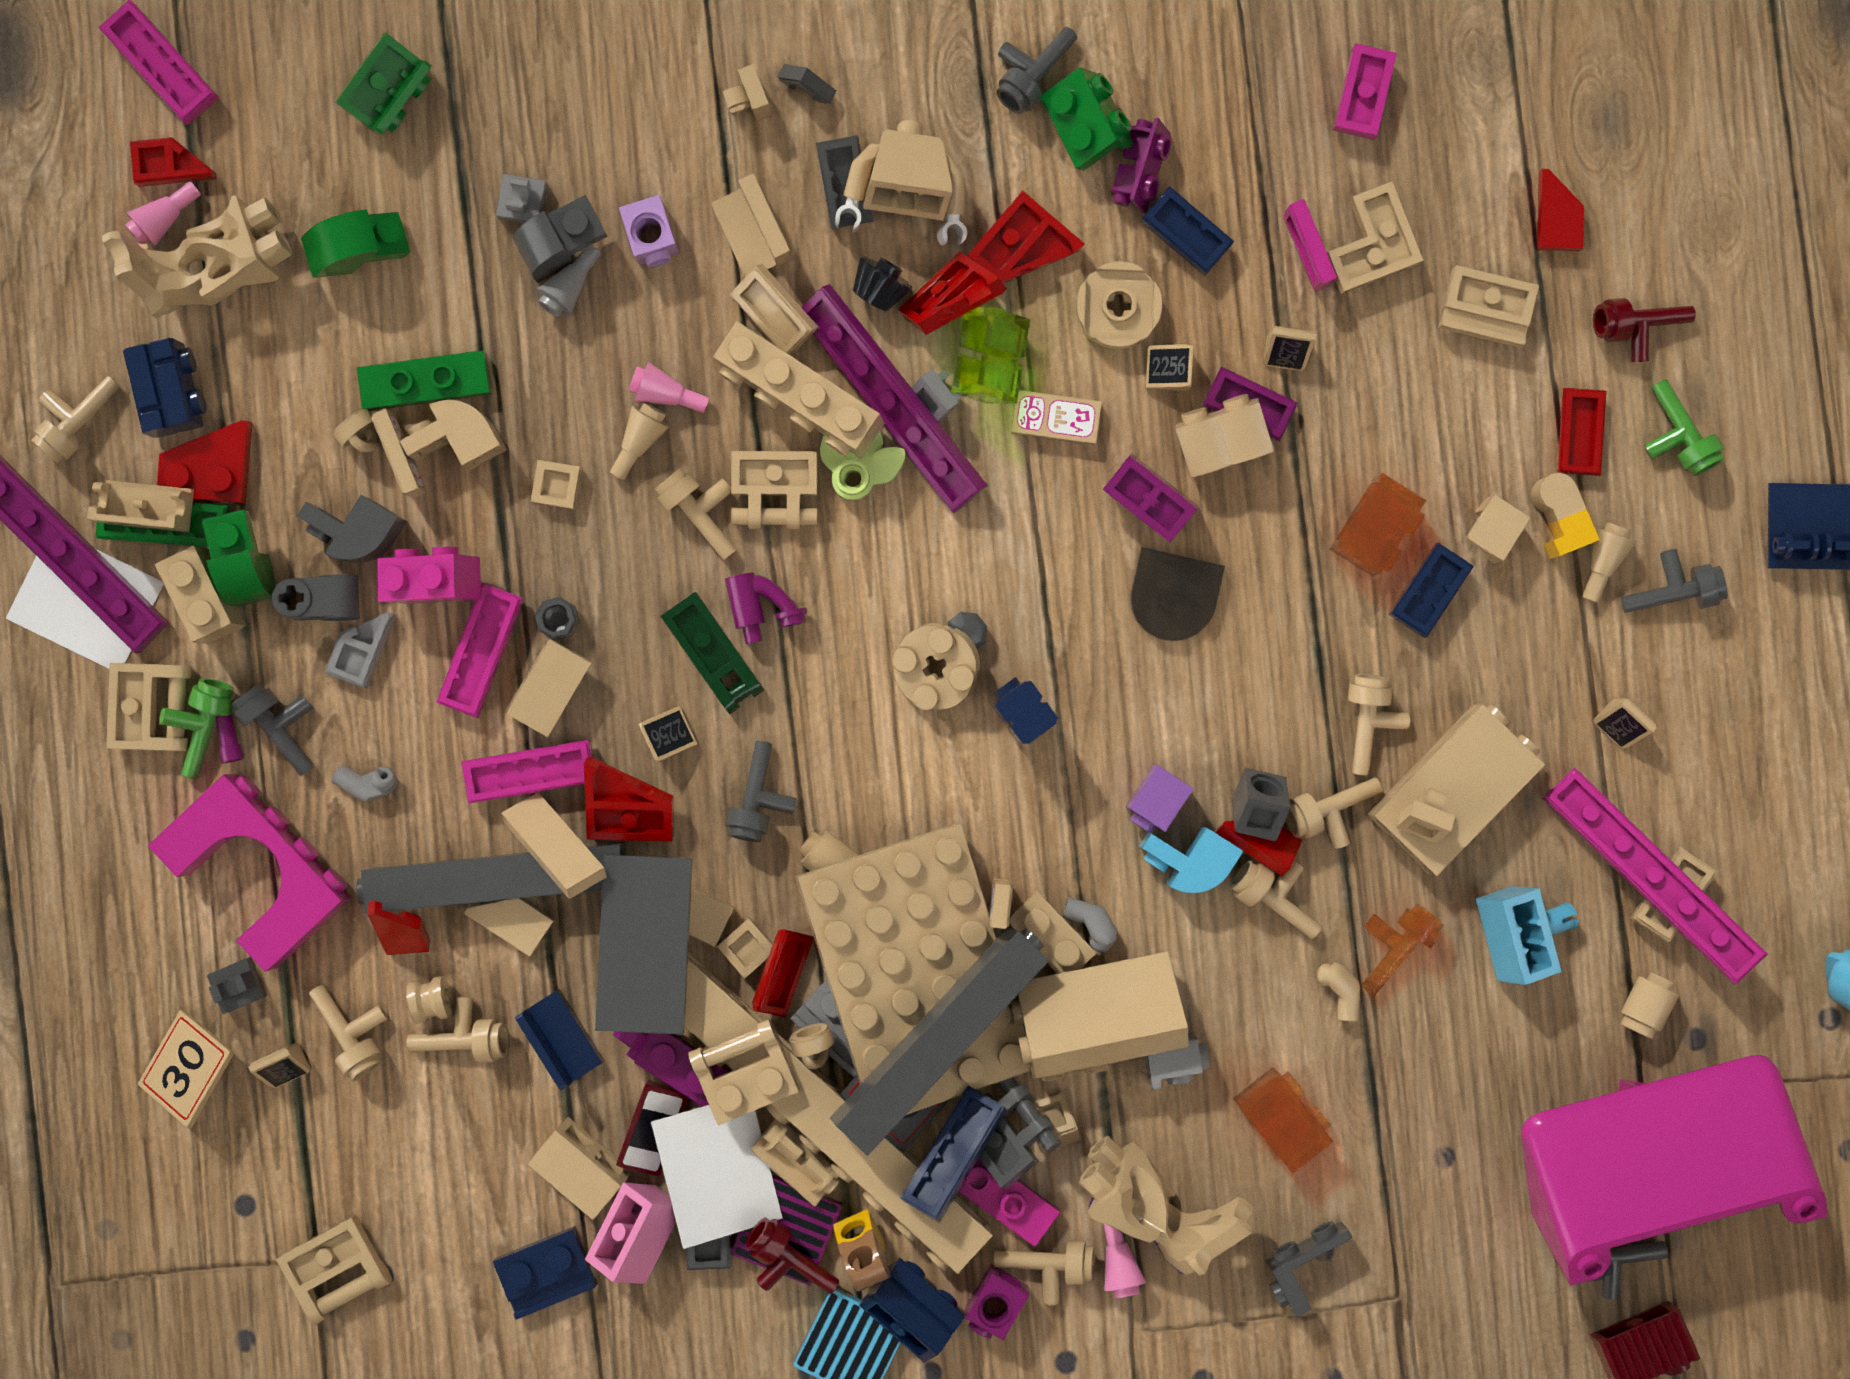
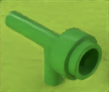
M1665 379L1655 384L1652 390L1675 428L1644 445L1651 459L1653 460L1678 445L1685 443L1687 448L1680 452L1677 458L1685 471L1690 470L1693 476L1702 474L1721 463L1725 459L1722 454L1725 448L1717 435L1713 434L1702 438L1668 380Z
M201 678L198 685H193L188 704L199 710V714L164 707L161 710L159 724L193 730L181 775L191 779L199 777L216 716H228L232 712L233 705L231 703L235 701V696L232 694L234 688L225 682Z

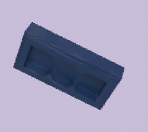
M1170 186L1140 221L1204 276L1208 274L1234 243V240Z
M1436 543L1388 615L1421 637L1427 638L1474 566L1440 543Z

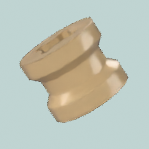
M444 976L434 977L430 983L422 984L420 981H413L407 984L408 1009L415 1024L425 1023L429 1017L437 1016L440 1019H446L452 1016V997L448 982Z

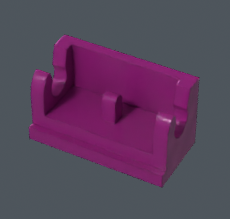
M1132 453L1103 488L1106 493L1170 543L1198 509L1197 504Z

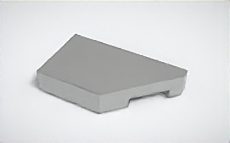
M386 612L359 626H354L340 632L324 673L357 686L368 688L396 615Z

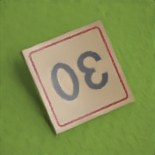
M180 1010L137 1085L186 1128H192L235 1052L186 1011Z

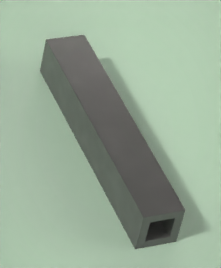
M625 843L586 846L602 865L605 854L626 855ZM529 852L369 868L361 870V878H358L356 883L357 899L359 904H364L365 913H368L369 902L374 900L383 904V910L395 911L564 894ZM602 880L583 892L602 890Z
M1007 927L829 1119L868 1156L1047 964L1049 960L1040 952L1044 947L1043 943L1026 928L1020 932L1014 928Z

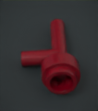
M1626 298L1608 299L1595 308L1593 328L1597 337L1600 339L1604 338L1607 342L1626 341L1631 337V362L1649 361V326L1693 323L1696 318V311L1693 306L1633 310L1632 304Z
M766 1217L755 1225L748 1236L746 1247L750 1249L751 1256L768 1266L757 1277V1283L763 1290L769 1291L791 1268L828 1294H832L839 1284L838 1278L788 1244L791 1235L790 1228L777 1219L769 1220Z

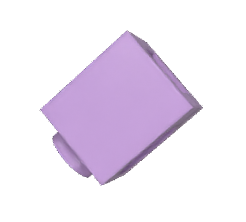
M660 194L618 207L633 255L639 265L647 264V267L661 266L672 260L671 255L680 253ZM651 225L661 228V235L657 241L653 243L640 241V235L644 228Z

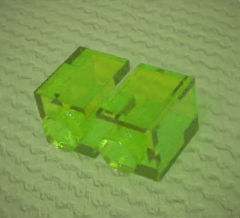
M979 307L964 314L959 346L981 353L982 356L981 360L964 354H957L951 393L986 404H1017L1023 366L1017 364L1018 358L1025 357L1030 319L997 307Z

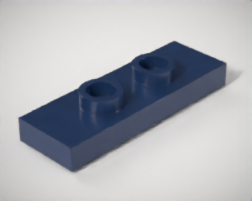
M968 1085L900 1199L940 1223L1007 1111L1006 1107Z

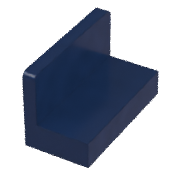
M560 989L515 1017L560 1091L605 1061Z

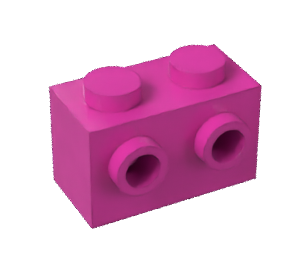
M433 547L432 555L421 556L420 549L394 550V557L377 558L378 602L415 604L481 600L480 557L459 555V547Z

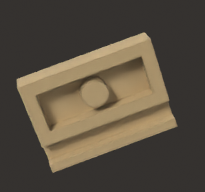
M1455 265L1451 271L1442 309V318L1438 328L1521 348L1526 343L1525 337L1530 326L1539 285Z

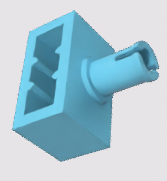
M1510 886L1476 898L1497 981L1527 985L1562 972L1552 936L1578 927V918L1567 919V917L1577 914L1575 908L1570 903L1565 902L1560 904V906L1545 911L1539 888Z

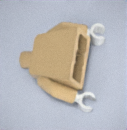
M904 120L898 124L897 131H883L880 144L868 145L853 160L843 196L847 197L845 205H842L837 210L835 216L837 228L840 216L844 213H851L856 219L852 233L855 232L861 222V213L858 209L859 201H864L863 209L942 221L945 214H947V223L942 225L937 231L939 244L943 246L947 243L948 228H952L957 233V246L964 242L967 237V229L959 221V216L964 214L965 177L951 156L946 155L944 143L939 137L922 135L920 123L914 120Z

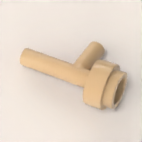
M107 376L75 409L69 406L52 390L43 392L39 402L62 422L55 427L45 419L34 430L36 435L31 441L57 464L63 458L68 460L79 449L70 438L119 390L120 386Z
M679 468L655 488V491L659 494L656 499L667 512L678 504L719 556L725 560L736 549L708 516L707 512L731 493V487L724 479H720L695 500L691 493L700 485L690 472L685 474Z
M1355 674L1354 682L1349 683L1347 700L1360 704L1352 773L1369 775L1375 728L1404 730L1409 728L1410 716L1408 713L1377 711V706L1391 705L1393 688L1389 686V678Z
M1374 777L1318 802L1308 793L1301 794L1289 800L1290 810L1285 822L1293 836L1296 838L1303 836L1308 839L1324 831L1325 820L1333 847L1336 849L1343 848L1349 845L1350 841L1340 811L1382 793V786L1379 780Z
M1247 861L1236 871L1231 879L1230 888L1234 890V896L1246 906H1254L1261 900L1310 939L1315 938L1321 930L1320 924L1285 898L1304 870L1300 864L1293 861L1290 869L1283 877L1279 875L1273 885L1274 873L1260 862L1254 864L1252 861Z
M320 985L310 991V997L344 1051L335 1059V1063L343 1077L349 1076L351 1081H357L376 1070L382 1064L379 1058L381 1055L380 1049L373 1038H368L361 1042L357 1038L387 1020L379 1005L348 1024L324 985Z
M458 997L455 998L454 1033L409 1034L406 1045L408 1051L472 1050L473 1057L478 1063L496 1062L508 1053L509 1031L507 1025L499 1023L497 1019L476 1020L472 1028L473 998Z
M1068 1241L1066 1254L995 1250L994 1267L1042 1270V1302L1046 1305H1056L1059 1303V1271H1065L1067 1285L1084 1286L1085 1281L1093 1282L1094 1246H1086L1085 1241Z

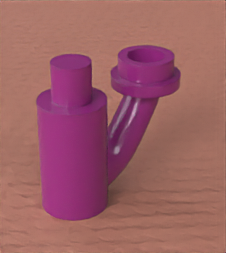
M754 572L725 578L736 629H743L746 644L763 641L759 625L765 623L759 595L768 598L782 611L775 614L776 620H780L782 628L806 622L805 614L808 613L807 608H798L794 601L770 579L754 575Z

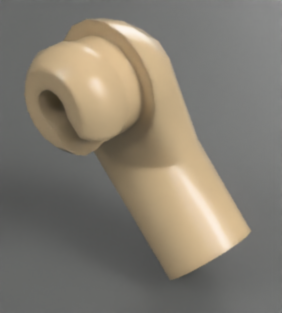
M1334 962L1332 965L1329 963L1322 964L1318 968L1317 979L1320 985L1330 986L1338 995L1337 1019L1359 1021L1361 989L1359 981L1343 964Z

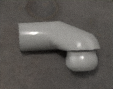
M343 764L337 769L331 780L333 784L363 802L387 796L397 785L395 773L388 767H378L377 771L361 776Z
M1070 897L1067 898L1062 917L1086 925L1091 936L1089 944L1092 949L1097 952H1107L1110 950L1112 944L1117 939V931L1106 910L1095 904Z

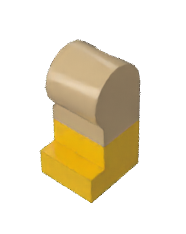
M1554 473L1541 478L1534 484L1531 491L1532 503L1538 510L1544 513L1554 538L1543 543L1549 559L1562 556L1600 540L1578 487L1570 476L1563 473Z

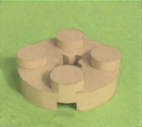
M1115 261L1100 266L1085 279L1077 294L1076 316L1083 329V333L1089 340L1095 341L1105 348L1127 349L1148 338L1160 319L1162 296L1156 282H1153L1151 277L1144 273L1145 270L1133 263ZM1118 294L1123 295V302L1130 303L1131 309L1124 311L1121 317L1114 316V311L1107 308V302H1113L1115 295Z
M928 623L910 632L904 637L892 656L894 675L899 688L909 700L913 701L922 710H942L959 704L973 691L978 671H980L979 653L970 637L957 628L953 629L941 623ZM933 655L936 661L944 659L947 665L942 669L944 677H938L935 673L931 674L928 671L927 666L930 664L929 656Z

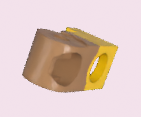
M869 1209L833 1224L840 1256L843 1258L848 1276L857 1292L891 1277L884 1253L886 1251L885 1241ZM865 1227L858 1236L851 1239L846 1238V1234L853 1228Z

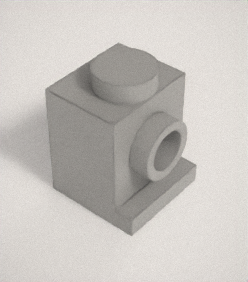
M1191 1033L1188 1034L1189 1047L1145 1056L1148 1081L1152 1089H1162L1160 1080L1167 1079L1170 1085L1192 1082L1193 1075L1201 1074L1203 1070L1210 1069L1206 1044H1199L1198 1038Z

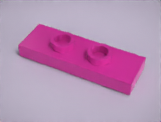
M128 0L98 27L186 125L193 122L220 98L132 0Z
M482 582L481 600H475L436 703L479 718L525 598Z
M584 740L461 761L468 804L584 784V763L586 757L593 758L591 741Z
M980 1158L976 1161L959 1190L960 1193L1034 1247H1036L1060 1213L1059 1208L1019 1179L1008 1189L1001 1188Z

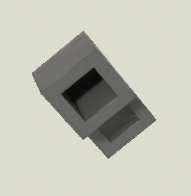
M584 195L549 214L542 211L516 230L513 240L532 277L538 283L561 271L567 265L572 264L574 261L571 255L608 236L587 196Z
M360 495L344 522L308 502H305L297 517L308 523L305 531L327 544L333 538L324 554L351 563L369 562L382 556L391 548L407 522L392 511L363 495Z

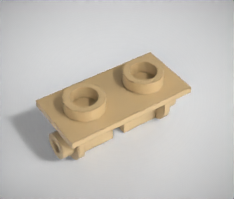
M775 1119L750 1150L815 1207L825 1193L828 1195L835 1189L839 1183L837 1180L839 1176L819 1153L815 1154L801 1142L798 1137L799 1135L787 1124L783 1125Z

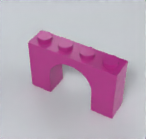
M223 774L161 832L148 847L176 877L191 875L224 843L237 836L256 839L270 849L277 859L281 871V887L278 897L271 908L236 940L251 958L267 972L278 968L352 897L345 890L348 887L346 881L335 870L331 868L326 870L317 861L316 857L319 854L312 844L302 837L297 839L289 831L287 826L290 823L284 814L274 806L268 808L258 797L260 790L252 780L245 775L239 777L237 774Z

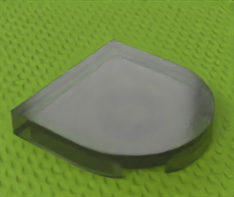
M1141 547L1130 593L1131 609L1137 623L1148 634L1164 641H1181L1198 634L1210 622L1215 612L1225 566Z

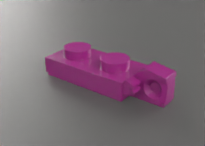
M614 1031V1037L631 1047L626 1055L635 1060V1064L702 1107L709 1105L688 1056V1052L697 1048L675 1034ZM711 1066L714 1077L730 1072L725 1066Z

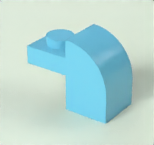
M1201 826L1184 854L1147 832L1139 845L1140 848L1147 851L1143 860L1164 873L1169 866L1174 869L1165 884L1186 893L1205 892L1218 886L1229 875L1243 853V850Z

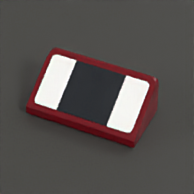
M649 1080L642 1091L616 1166L660 1176L662 1164L651 1122L682 1113L688 1097L675 1089Z

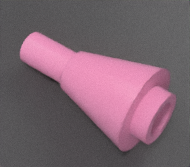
M189 181L169 197L165 196L126 212L130 221L125 224V227L140 244H145L149 241L153 247H156L181 214L180 211L201 196V193Z
M649 361L645 369L636 367L629 387V391L636 393L635 402L674 406L679 404L704 413L709 400L707 396L683 388L684 386Z
M1103 1224L1108 1244L1105 1257L1104 1291H1113L1114 1298L1139 1294L1138 1285L1145 1284L1146 1280L1127 1242L1124 1241L1123 1232Z

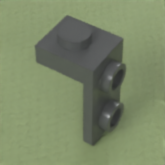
M1330 1221L1321 1224L1311 1231L1312 1237L1299 1244H1296L1295 1241L1285 1243L1273 1251L1274 1257L1266 1260L1276 1280L1269 1284L1281 1309L1289 1305L1296 1317L1311 1310L1292 1270L1352 1239L1348 1228L1342 1222L1334 1224V1222Z

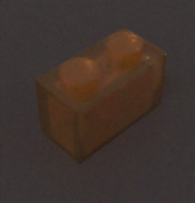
M1384 473L1379 474L1373 478L1329 550L1371 576L1380 574L1383 569L1389 572L1402 553V550L1397 548L1405 534L1412 536L1424 519L1425 514L1420 512L1426 500Z
M1272 1067L1235 1096L1233 1100L1293 1174L1333 1142L1325 1131L1331 1124L1315 1105L1309 1110L1298 1097L1304 1090L1288 1071L1281 1076Z

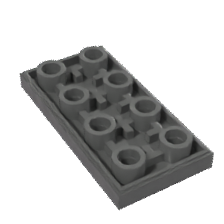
M604 855L603 867L607 877L602 880L595 1031L684 1034L693 858Z

